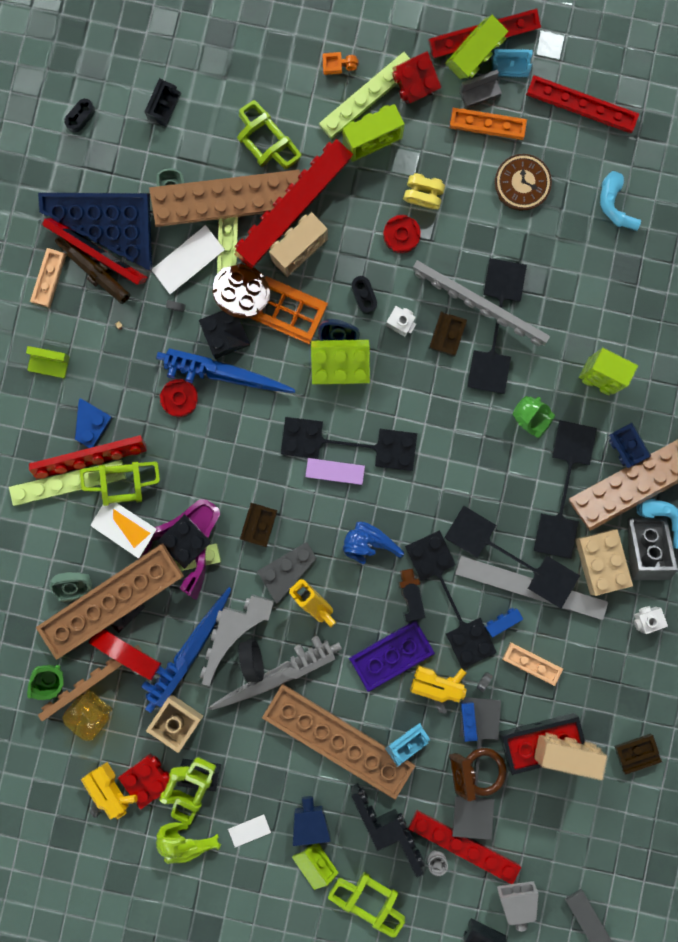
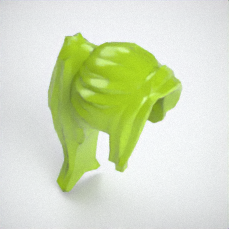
M179 822L165 824L156 835L157 850L164 857V861L167 864L189 862L210 849L215 848L219 850L221 844L218 842V834L201 840L185 839V837L178 834V831L182 829L187 830L188 825Z

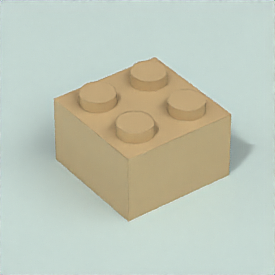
M171 694L146 731L179 753L203 718V715Z

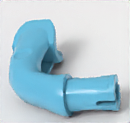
M612 171L604 178L601 185V209L617 227L623 226L637 231L641 220L627 216L626 213L618 211L614 206L617 193L622 189L624 177L623 174Z
M648 499L637 505V514L642 517L666 516L671 519L672 531H674L673 548H678V508L668 502Z

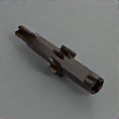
M59 236L55 239V243L67 253V256L89 275L87 280L95 287L99 284L120 304L128 301L130 293L108 274L110 270L103 263L96 264L81 249Z

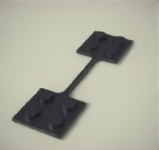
M490 258L483 295L496 297L499 300L500 308H502L505 300L521 302L527 265ZM497 321L491 351H473L467 387L505 394L511 357L499 355L495 352L499 328Z
M285 417L281 455L318 459L321 444L332 443L372 448L376 451V467L413 471L417 433L380 429L377 444L366 445L324 439L322 437L323 421Z
M559 420L552 458L565 460L568 463V470L559 513L556 516L541 513L533 551L572 559L579 521L566 519L563 516V509L572 465L574 463L590 465L597 428Z
M463 506L444 538L478 558L484 546L490 545L527 567L534 573V578L527 589L562 609L580 575L549 556L545 557L539 568H533L492 543L490 536L497 525Z
M186 514L158 540L160 544H164L171 557L184 569L212 543ZM141 604L112 623L111 626L120 633L145 606Z
M440 530L405 546L420 580L423 581L431 576L439 577L456 613L460 625L458 628L446 633V636L461 668H466L497 653L481 618L469 623L463 622L446 587L442 573L456 564Z

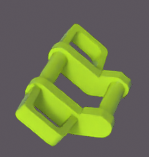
M255 100L239 110V117L246 127L239 133L237 139L240 143H244L256 157L257 163L261 167L266 165L272 157L284 169H288L300 160L301 153L292 143V140L281 132L271 120L268 112ZM254 108L261 116L250 122L244 113ZM263 125H266L279 141L262 154L249 139V136ZM287 146L295 155L289 161H285L278 154Z
M132 462V464L107 467L99 465V467L81 469V489L83 491L101 492L103 506L120 502H142L141 487L155 485L160 482L158 463ZM154 466L156 479L140 483L139 467ZM99 471L101 487H85L84 474ZM133 472L135 493L108 496L106 474Z
M196 757L190 767H175L171 769L170 779L159 800L164 804H173L172 818L191 825L196 812L201 808V801L206 789L212 783L211 778L216 769L214 764ZM195 766H199L205 770H208L209 776L193 768ZM185 779L198 785L199 788L195 797L180 790H174L177 781ZM178 804L193 811L191 816L177 810Z
M365 872L361 875L357 885L338 878L329 892V900L346 912H352L369 922L373 928L392 938L398 935L405 924V916L392 908L398 892L394 889L390 890L373 880ZM365 885L387 897L385 904L376 917L355 905ZM339 886L352 892L346 902L334 894ZM388 914L400 921L395 929L382 924Z

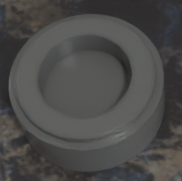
M167 300L166 308L179 312L185 310V304Z
M488 672L485 673L478 683L477 689L484 692L493 675Z

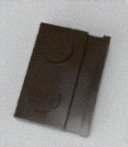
M441 311L429 349L455 357L467 320Z
M250 503L240 540L267 547L278 510Z
M652 734L614 746L625 775L662 762Z

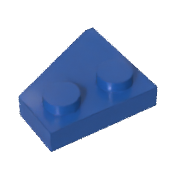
M80 398L78 402L75 440L88 448L95 447L113 417Z

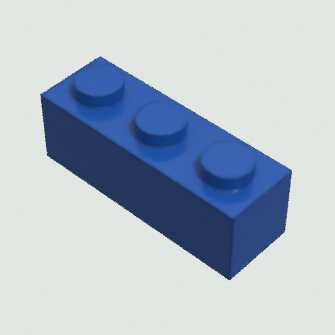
M510 608L507 610L508 613L500 614L496 620H490L486 623L485 628L491 637L498 635L523 620L517 608Z
M461 703L464 741H477L474 703Z

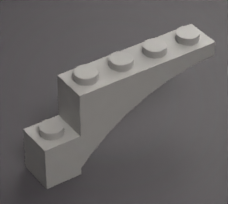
M252 594L251 598L246 599L244 609L247 612L224 607L223 611L219 610L216 622H219L218 629H214L211 640L214 643L212 648H208L205 658L208 660L207 667L203 666L200 678L203 679V685L210 686L221 659L240 636L261 621L269 620L274 600Z

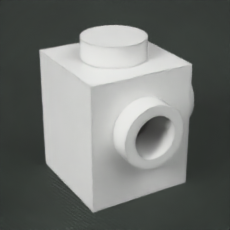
M395 306L386 322V327L406 337L408 332L410 334L413 332L416 323H414L416 317L413 316L414 313L409 309H401Z
M643 607L639 609V613L634 614L635 627L641 633L648 634L668 627L660 607Z

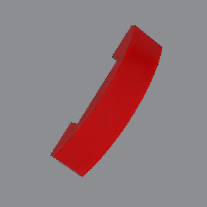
M103 629L89 640L91 645L150 681L162 664L106 629Z

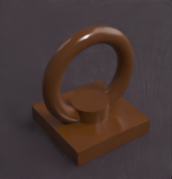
M490 748L476 749L466 758L457 753L449 754L455 793L465 800H476L475 794L479 796L492 795L503 786L507 774L506 764L502 756L495 750ZM481 756L493 758L499 768L497 780L487 788H480L475 785L476 777L471 766L473 761Z

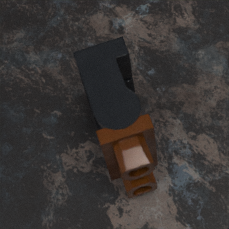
M413 569L400 571L402 581L398 582L399 588H402L401 594L406 600L408 610L403 612L404 620L408 622L426 618L421 592L417 586L420 585L419 579L414 578Z

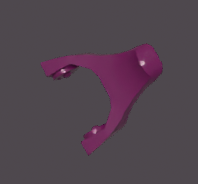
M198 500L175 519L155 527L156 531L140 558L149 552L152 541L159 540L184 514L209 539L214 525L220 516V510L208 500ZM207 548L195 558L196 570L183 580L180 590L196 600L205 578Z

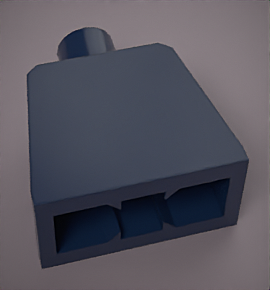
M313 796L302 797V808L295 809L293 846L330 842L331 836L323 806H314Z

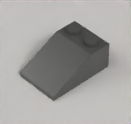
M629 518V565L632 580H671L678 569L667 518Z

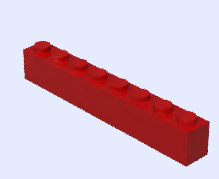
M336 139L333 143L328 142L323 148L324 153L320 157L317 155L310 164L312 166L309 170L304 169L297 177L299 181L296 184L291 183L285 190L287 194L283 198L278 197L273 203L274 208L270 212L267 210L261 216L259 225L256 226L254 224L247 232L249 236L245 240L241 238L237 242L234 254L251 270L351 160L354 154L339 140Z

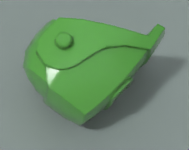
M525 396L517 404L512 414L519 426L537 438H540L555 418V414L551 412L547 404L541 402L540 397L535 399L531 396Z
M36 666L29 679L27 698L48 700L57 697L64 685V672L60 669L61 666Z

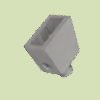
M534 881L497 886L508 924L515 925L518 931H526L528 928L527 923L535 922L537 918L538 891Z

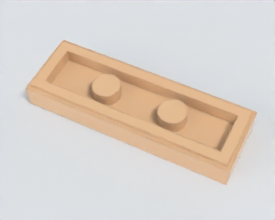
M49 248L46 249L30 300L31 303L50 308L67 256L65 253Z
M511 642L502 660L553 686L556 685L563 671V668Z

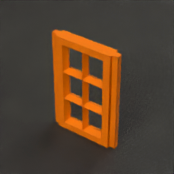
M266 276L265 280L268 283L269 289L282 294L278 304L270 300L268 301V304L276 307L272 316L261 312L256 316L250 317V319L310 345L328 303ZM286 296L300 302L296 312L282 306ZM304 304L318 310L314 320L300 314ZM280 309L294 315L290 324L276 319ZM298 317L312 323L308 332L294 327Z

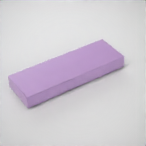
M308 458L305 477L362 485L365 466Z

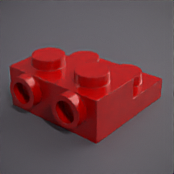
M428 51L392 67L394 71L392 72L395 83L399 84L401 89L399 91L400 97L406 104H410L441 88Z
M151 753L118 777L130 795H137L136 804L140 810L161 796L170 779L169 773L167 771L164 772L160 767V760Z

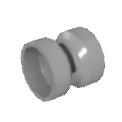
M434 850L428 854L427 864L430 872L435 876L444 875L448 869L445 855L439 850Z

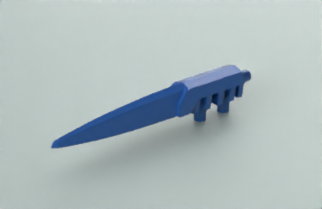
M170 348L166 354L157 353L156 359L164 361V368L169 369L167 374L169 378H174L176 371L179 370L182 374L188 372L186 381L189 383H193L195 374L199 375L202 379L206 374L209 379L213 380L217 379L265 390L295 393V389L243 368L212 360L211 358Z
M230 587L215 602L189 636L180 651L175 655L174 663L168 662L166 669L161 666L156 673L160 677L156 679L154 686L147 681L142 684L141 687L149 692L146 694V699L150 702L145 708L148 712L152 713L156 706H163L198 656L216 624L219 610L222 611L231 592Z

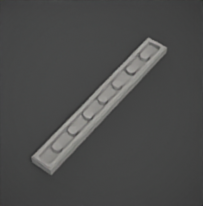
M460 556L455 572L456 575L552 604L527 589L533 578ZM571 591L562 608L603 620L608 601Z

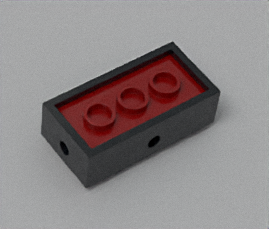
M571 713L499 731L510 773L514 775L542 768L534 758L539 735L545 736L546 733L557 735V738L565 740V737L577 740V743L584 745L585 739L579 717Z

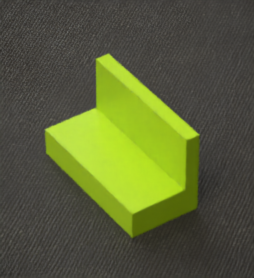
M27 346L26 354L30 355L27 371L59 378L66 377L70 356L61 352Z
M319 843L310 844L303 852L292 856L314 890L327 886L339 873Z

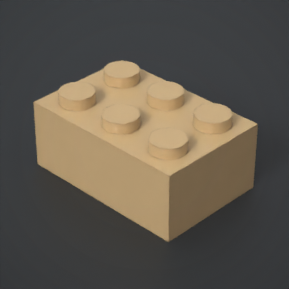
M312 212L308 216L304 215L294 229L290 228L280 242L276 241L270 247L271 261L286 277L292 274L328 240V229Z
M611 529L575 539L590 595L597 596L633 586L618 529Z
M546 733L545 736L539 735L534 758L542 767L603 780L607 755L601 751V748L596 747V744L585 742L583 745L577 743V740L565 737V740L557 738V735Z

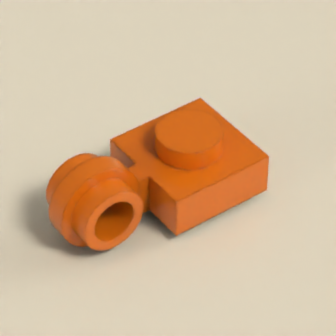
M341 52L322 53L324 75L342 74V66L346 67L348 71H354L359 65V60L355 55H348L345 59H342Z

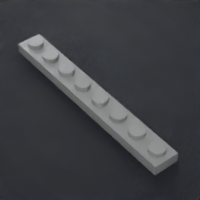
M417 260L414 264L413 272H415V276L431 281V285L435 288L445 289L451 297L455 299L459 297L464 300V304L480 309L481 314L484 316L494 317L500 325L504 327L509 326L519 336L523 337L525 335L531 339L530 341L533 344L545 347L550 338L548 334Z

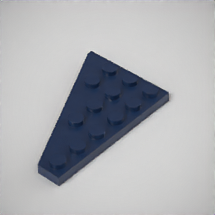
M38 193L40 213L70 227L75 232L90 238V240L98 242L114 253L144 267L146 270L152 269L149 193Z

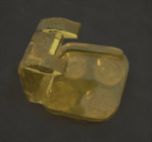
M88 689L85 694L78 696L63 715V722L84 741H91L109 721V714L113 708Z

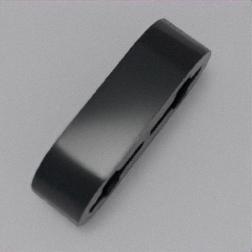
M81 99L76 103L64 120L69 131L77 133L83 129L95 113L93 103L89 99ZM83 106L89 107V110H88V111H86V110L83 111L82 107H83ZM73 120L77 121L78 124L75 126L74 124L71 125L70 122Z

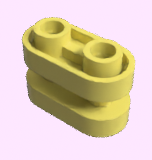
M418 173L409 176L407 185L412 189L405 191L403 199L414 205L429 209H439L442 200L437 195H443L445 185L443 181L437 178H424L422 174Z

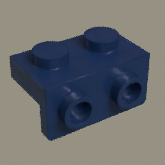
M633 422L609 435L611 446L613 449L617 448L620 454L618 458L623 466L626 465L628 469L651 457Z

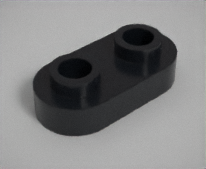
M357 276L352 281V292L360 311L370 314L377 307V299L368 278ZM359 284L364 285V289L359 290L357 286ZM370 302L371 306L365 307L364 303Z

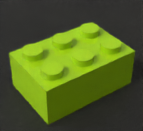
M493 14L481 21L445 64L460 80L463 78L468 79L470 76L473 77L480 69L478 65L483 61L486 62L492 56V49L499 47L506 40L504 36L508 30Z
M385 105L378 112L366 114L361 120L349 122L344 126L342 143L354 154L351 158L352 162L403 138L405 124L396 105Z
M369 340L311 341L312 384L370 383Z
M601 348L588 358L578 378L582 379V382L588 386L594 385L600 388L599 391L606 395H613L628 387L638 365L605 348Z

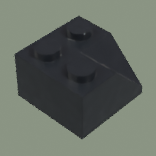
M222 310L199 320L215 359L250 346L240 318L231 316Z

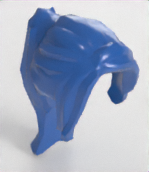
M357 522L355 529L350 530L344 540V554L363 565L366 563V558L362 555L373 556L376 554L374 549L369 548L371 546L386 549L398 558L404 556L401 548L387 535L365 522Z

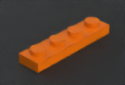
M453 107L449 128L523 140L527 119Z

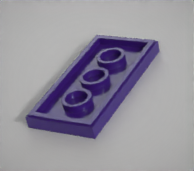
M414 620L354 654L349 659L365 688L370 692L435 653L419 624Z

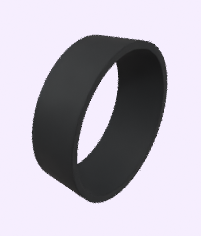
M253 638L240 643L239 662L244 679L247 682L262 681L264 667L258 642Z

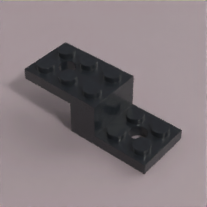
M358 783L351 786V797L376 850L379 851L399 841L416 878L424 875L422 869L425 866L423 857L419 849L415 850L416 845L411 832H406V821L402 813L398 814L396 809H393L376 818L377 815L373 806H368V796L364 787L360 788Z

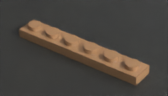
M136 645L135 648L142 652L139 645ZM111 658L106 662L107 666L104 669L97 668L89 674L91 678L87 681L82 679L74 684L75 689L70 693L66 690L57 696L59 699L54 704L49 702L41 708L43 712L38 717L41 721L49 718L123 664Z

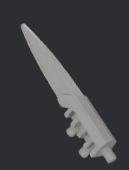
M315 636L311 639L315 648L312 649L310 647L307 652H304L302 646L297 645L294 647L298 655L297 657L292 656L290 661H286L280 664V666L264 673L262 681L248 682L208 708L214 710L228 706L297 679L335 660L333 653L341 650L342 647L339 642L330 646L327 640L322 644L319 637Z

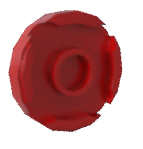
M397 215L389 219L383 232L384 242L387 247L397 253H408L415 249L421 236L420 226L417 221L406 215Z
M174 379L166 383L162 389L160 403L163 409L170 415L185 417L191 414L197 407L198 393L195 387L186 380Z

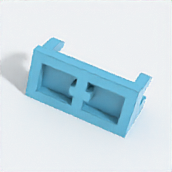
M495 49L492 56V71L498 70V77H529L532 64H530L532 50Z
M419 723L385 749L395 764L399 766L427 745L430 739Z

